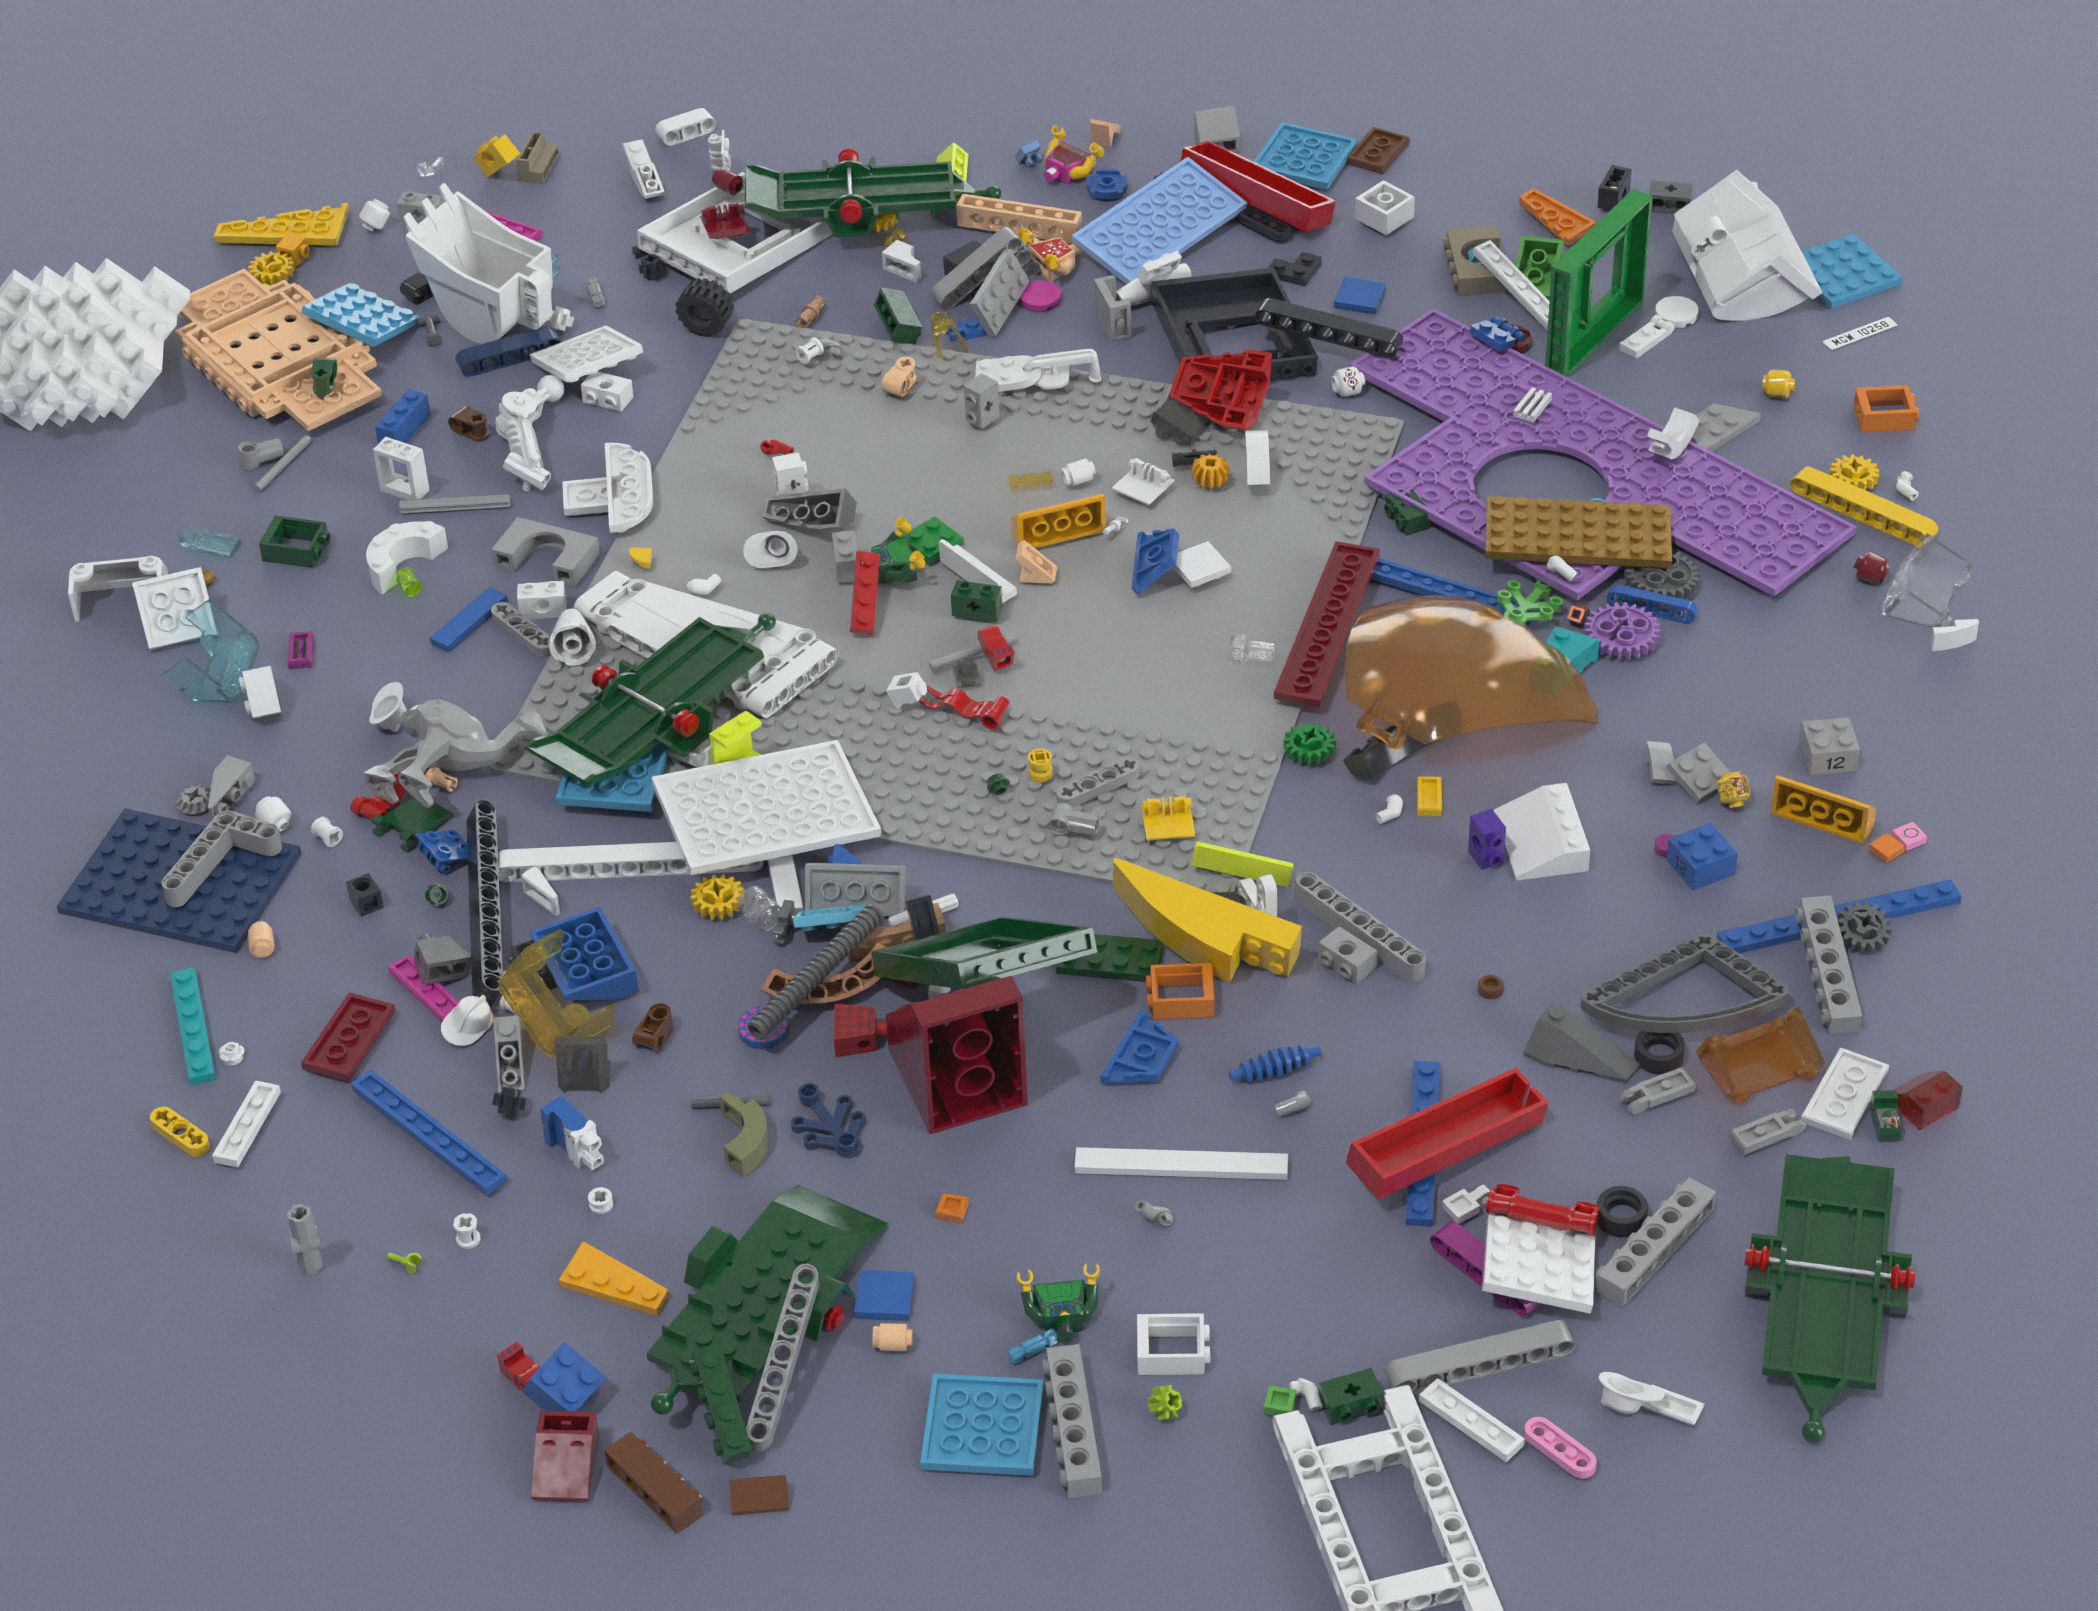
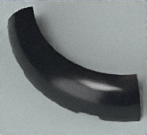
M1457 700L1431 707L1429 712L1422 714L1417 719L1415 716H1409L1367 739L1368 744L1362 749L1355 748L1344 758V764L1350 773L1357 778L1366 781L1376 780L1382 772L1402 758L1428 745L1459 735L1462 730V717Z

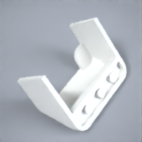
M155 556L76 564L70 569L68 596L75 622H80L81 592L133 587V582L168 575L166 565L160 558Z

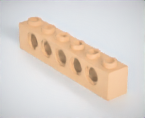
M962 194L956 205L957 226L969 229L974 228L988 232H997L1003 227H1009L1018 235L1021 228H1026L1032 233L1031 236L1035 238L1049 240L1059 237L1067 244H1073L1071 241L1072 235L1082 229V212L968 194Z

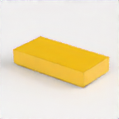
M1417 776V816H1442V777Z

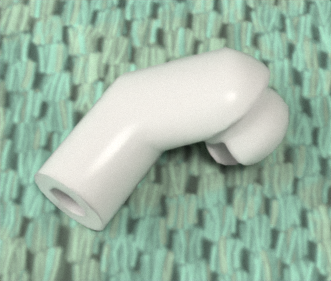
M1552 556L1549 558L1547 563L1548 569L1553 572L1557 571L1571 582L1577 572L1567 565L1561 557Z
M713 574L707 580L693 579L687 583L686 587L690 593L707 595L721 583V579L717 574Z
M1298 1378L1297 1381L1290 1382L1289 1389L1297 1390L1296 1396L1301 1394V1396L1306 1398L1311 1412L1323 1408L1317 1387L1313 1382L1304 1378Z

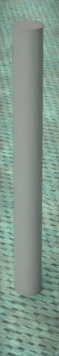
M305 435L253 486L256 492L263 490L311 442V438Z
M1014 632L1003 635L1008 644L1017 640ZM980 644L931 661L929 662V667L933 671L984 652Z

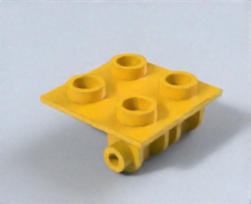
M1186 795L1174 797V802L1172 803V798L1168 797V803H1165L1164 797H1161V804L1159 798L1142 801L1141 809L1146 841L1195 837L1191 798H1186Z

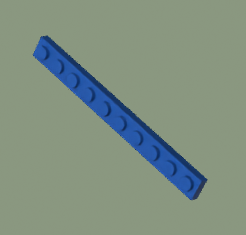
M1949 879L1856 901L1860 903V906L1864 905L1865 901H1868L1870 907L1878 904L1877 910L1879 912L1882 910L1886 911L1884 918L1892 919L1961 903L1962 896L1953 881ZM1855 901L1834 905L1837 920L1840 911H1844L1847 904L1853 907ZM1795 915L1720 931L1717 932V939L1737 953H1743L1800 940V930L1802 927L1801 923L1797 924Z

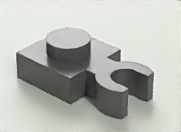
M784 899L777 916L778 923L773 929V934L776 935L774 939L775 944L784 945L786 937L789 936L794 926L793 917L798 912L795 911L794 901Z

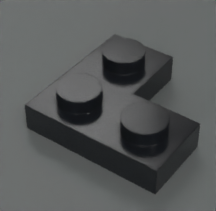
M1302 252L1294 263L1274 258L1268 268H1274L1280 281L1305 287L1321 265V256Z

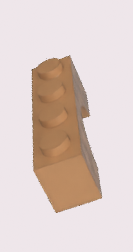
M934 903L933 906L940 933L946 932V924L938 903ZM909 919L898 926H877L850 952L847 956L848 960L853 961L865 958L877 942L885 947H890L914 940ZM850 922L841 923V930Z

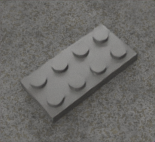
M1011 249L1003 250L970 303L971 308L989 337H994L998 334L1029 283L1027 275Z
M806 863L805 910L872 904L880 909L883 916H893L904 912L906 866Z

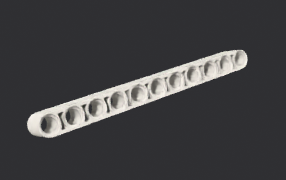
M677 842L507 849L498 852L499 881L522 882V874L534 866L540 870L547 881L690 874ZM763 861L701 874L757 871L762 868Z

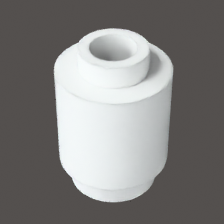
M1086 458L1067 464L1065 468L1061 469L1062 479L1066 486H1075L1093 480V475L1096 474L1092 461L1088 462Z

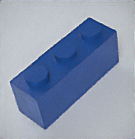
M408 389L375 426L378 444L385 437L406 443L431 415L428 395L426 393Z

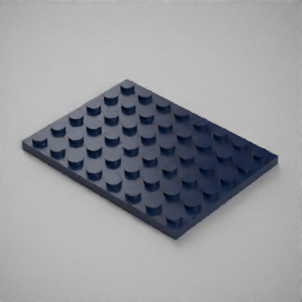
M125 808L56 907L59 914L237 953L247 938L251 925L258 921L300 856V846L281 842L282 850L274 856H265L232 846L189 900L182 906L171 907L165 901L161 882L207 826Z

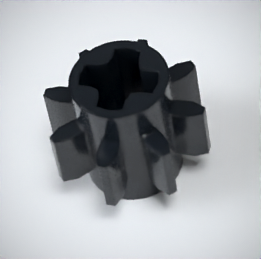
M648 254L641 259L639 273L644 274V278L657 280L661 275L663 276L665 262L660 261L659 256Z
M502 1087L501 1093L494 1092L492 1104L498 1106L497 1113L517 1116L518 1110L525 1109L527 1098L520 1096L521 1090Z

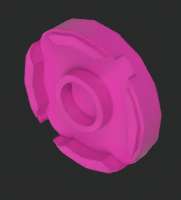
M1032 281L1026 286L1019 301L1028 310L1043 312L1047 311L1049 307L1055 308L1060 303L1061 291L1052 282Z

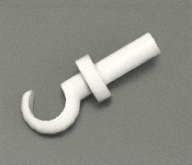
M1117 517L1109 523V527L1103 530V534L1107 535L1111 531H1118L1121 521L1128 523V519Z

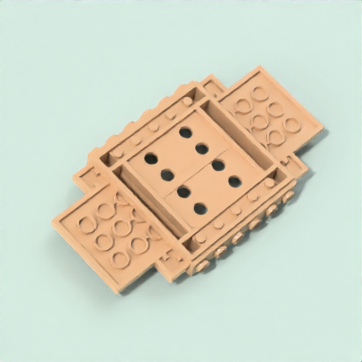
M242 269L190 293V300L179 313L189 323L175 330L176 337L183 343L182 353L184 357L194 363L195 367L201 370L208 380H212L219 390H223L231 401H235L241 410L246 411L251 417L261 414L265 419H268L286 411L307 431H310L382 396L381 388L363 374L377 367L376 359L369 354V345L301 314L302 307L316 299L299 284H289L283 280L266 288L247 270ZM271 328L277 329L275 331H268ZM252 337H259L258 339H255V340H251V339H250V338H252ZM309 339L318 340L314 343L308 342ZM235 345L240 346V347H238V348H231L232 346H235ZM292 347H294V348H297V349H300V350H298V351H291L290 349H291ZM273 356L282 357L279 360L271 359ZM314 358H334L337 360V376L334 380L332 392L329 395L318 396L313 392L314 380L311 377ZM254 365L263 366L259 369L253 368Z

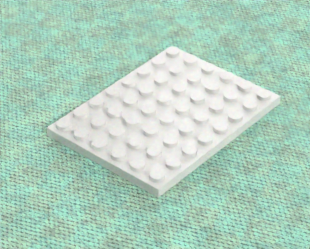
M838 740L652 777V786L691 875L881 836V828Z

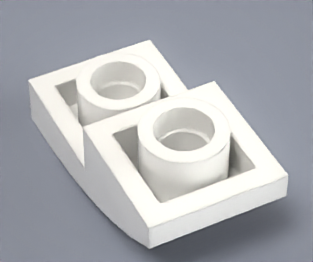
M1955 620L1952 627H1933L1930 643L1931 650L1953 649L1975 641L1979 620Z

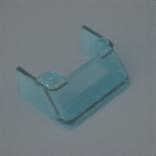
M208 599L185 617L202 631L200 637L201 646L211 655L206 671L186 657L164 672L162 677L191 700L231 703L241 697L242 692L239 678L243 677V671L252 669L260 645L257 637L214 601Z

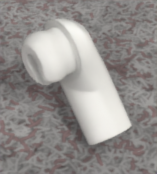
M1903 471L1901 476L1897 478L1896 489L1909 500L1914 501L1918 497V491L1911 487L1910 481L1913 479V475Z
M1393 794L1388 796L1386 802H1388L1387 809L1376 813V819L1379 824L1388 822L1401 815L1403 801L1399 795Z

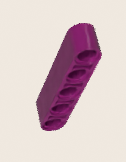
M1450 1221L1430 1236L1431 1246L1440 1256L1482 1287L1485 1244L1455 1221ZM1489 1292L1520 1317L1527 1316L1542 1304Z

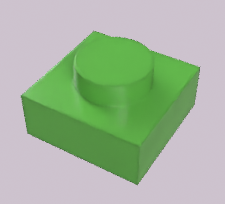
M1269 1385L1264 1403V1414L1275 1416L1292 1412L1297 1390Z

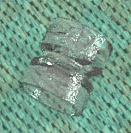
M760 886L747 888L737 901V909L759 931H769L777 925V916L781 907Z

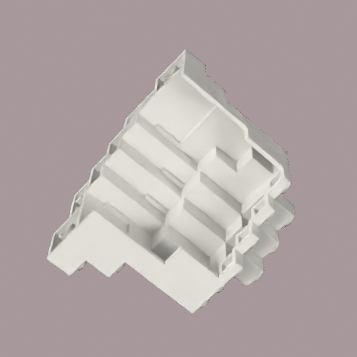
M107 258L94 274L77 262L72 265L64 277L44 266L33 281L14 269L0 287V412L29 431L37 423L43 425L47 419L62 427L68 419L74 422L78 415L93 423L99 415L105 418L109 411L124 419L162 372L164 341L176 327L177 315L190 300V290L155 266L141 282Z

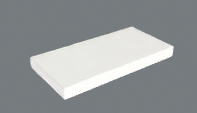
M1840 1048L1803 1112L1801 1120L1807 1125L1851 1140L1870 1106L1872 1091L1879 1090L1889 1071V1065Z

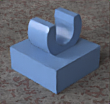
M1035 140L1020 147L1015 156L1018 163L1020 164L1025 161L1029 168L1033 165L1031 158L1035 159L1037 164L1040 163L1042 157L1038 151L1041 145Z

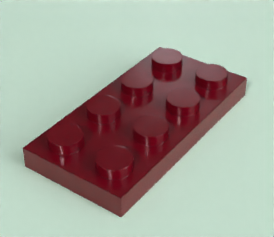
M349 992L302 1060V1069L349 1082L395 1013V1005Z

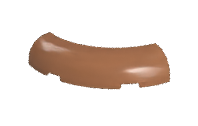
M877 942L872 951L886 947ZM871 952L850 970L842 974L826 977L800 1004L837 1002L850 998L872 986L881 977L875 976ZM773 968L760 991L775 997L795 976Z

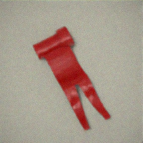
M926 685L927 691L942 701L933 703L922 697L918 701L929 709H937L942 705H949L965 718L981 717L982 725L990 730H994L999 726L1002 721V715L1010 705L1009 700L1004 696H998L995 702L988 700L976 702L958 688H953L947 693H941Z
M427 768L426 771L424 772V775H425V776H426L427 771H428L430 768ZM400 773L394 775L397 783L393 785L399 799L397 802L392 804L378 794L368 799L358 795L351 803V812L371 820L376 815L385 816L387 814L386 810L397 806L402 801L406 789L399 783L398 777Z

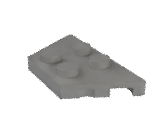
M1714 403L1696 414L1700 421L1691 441L1713 452L1760 422L1761 414Z

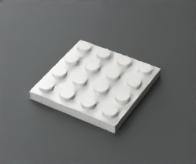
M603 326L530 354V357L535 365L565 382L572 383L578 381L581 376L598 373L599 369L611 368L620 361L635 359L638 354L643 353L642 345L608 326Z
M1489 1214L1486 1222L1482 1291L1591 1313L1594 1290L1595 1237L1584 1233H1575Z

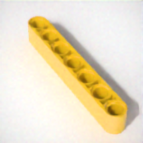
M1804 467L1790 481V487L1796 494L1914 546L1924 547L1938 533V526L1932 519L1815 468Z

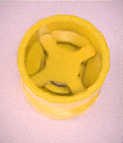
M1046 749L1032 750L1028 754L1030 779L1035 782L1050 780L1053 774L1051 766L1052 754Z

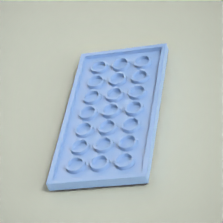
M1187 157L1074 233L1071 241L1117 278L1128 284L1138 278L1141 267L1145 262L1159 259L1166 253L1171 254L1175 251H1178L1179 254L1183 253L1238 215L1240 211L1247 208V202Z

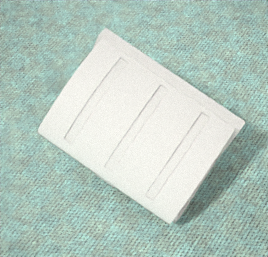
M1735 170L1674 214L1675 219L1672 232L1715 318L1730 321L1760 319L1788 310L1809 297L1814 299L1823 293L1778 206L1738 170Z

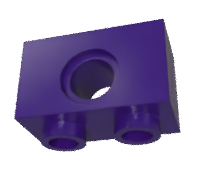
M1493 809L1471 815L1468 843L1469 854L1481 870L1504 863L1506 826Z

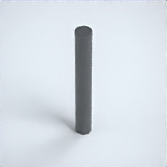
M770 1095L734 1096L742 1099L745 1104L754 1099L759 1105H770ZM720 1097L691 1098V1108L721 1107Z

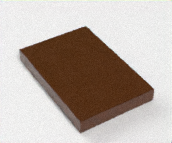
M1372 127L1348 155L1346 164L1383 175L1407 147L1410 137Z

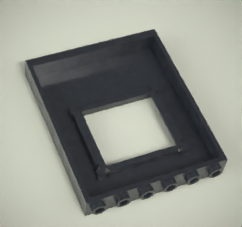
M1274 268L1151 281L1150 301L1179 364L1183 357L1210 354V357L1213 356L1200 329L1258 323L1255 319V313L1262 301L1267 298L1291 303ZM1266 327L1276 347L1273 350L1262 351L1272 354L1270 380L1316 375L1318 356L1308 337Z

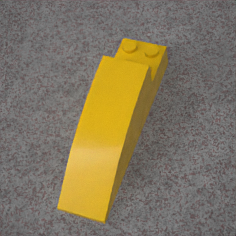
M1116 857L1114 858L1113 890L1149 932L1182 958L1192 964L1212 963L1213 976L1228 983L1233 978L1241 960L1246 961L1249 965L1265 968L1273 974L1289 977L1300 954L1302 926Z

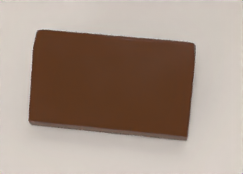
M786 1475L741 1478L729 1481L732 1515L789 1510Z

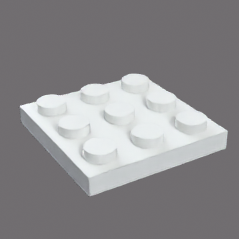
M201 567L132 583L149 651L218 635Z

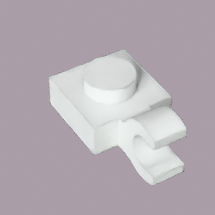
M1485 1185L1479 1186L1471 1193L1462 1189L1442 1200V1208L1456 1223L1460 1224L1480 1213V1207H1485L1487 1204V1195H1489L1490 1190Z

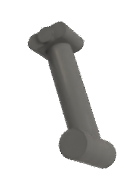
M439 315L417 318L419 326L426 325L428 345H440L442 338L440 333L436 332L434 323L440 322Z

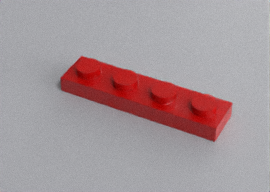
M858 550L856 552L850 619L851 633L873 635L880 555L878 553Z

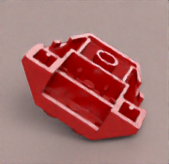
M1250 349L1243 350V353L1231 354L1230 352H1225L1223 355L1211 357L1210 354L1183 357L1169 397L1223 427L1246 431L1257 422L1270 385L1272 354Z

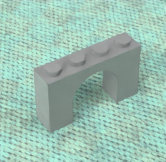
M520 517L515 519L492 549L494 567L515 572L524 559L535 551L542 549L558 550L562 553L552 565L554 581H564V585L574 588L600 555L598 537Z

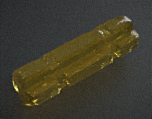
M1050 471L1042 472L1040 475L1038 472L1021 474V477H1018V475L1009 476V486L1012 489L1019 488L1021 485L1023 488L1040 486V483H1043V485H1051L1053 483Z

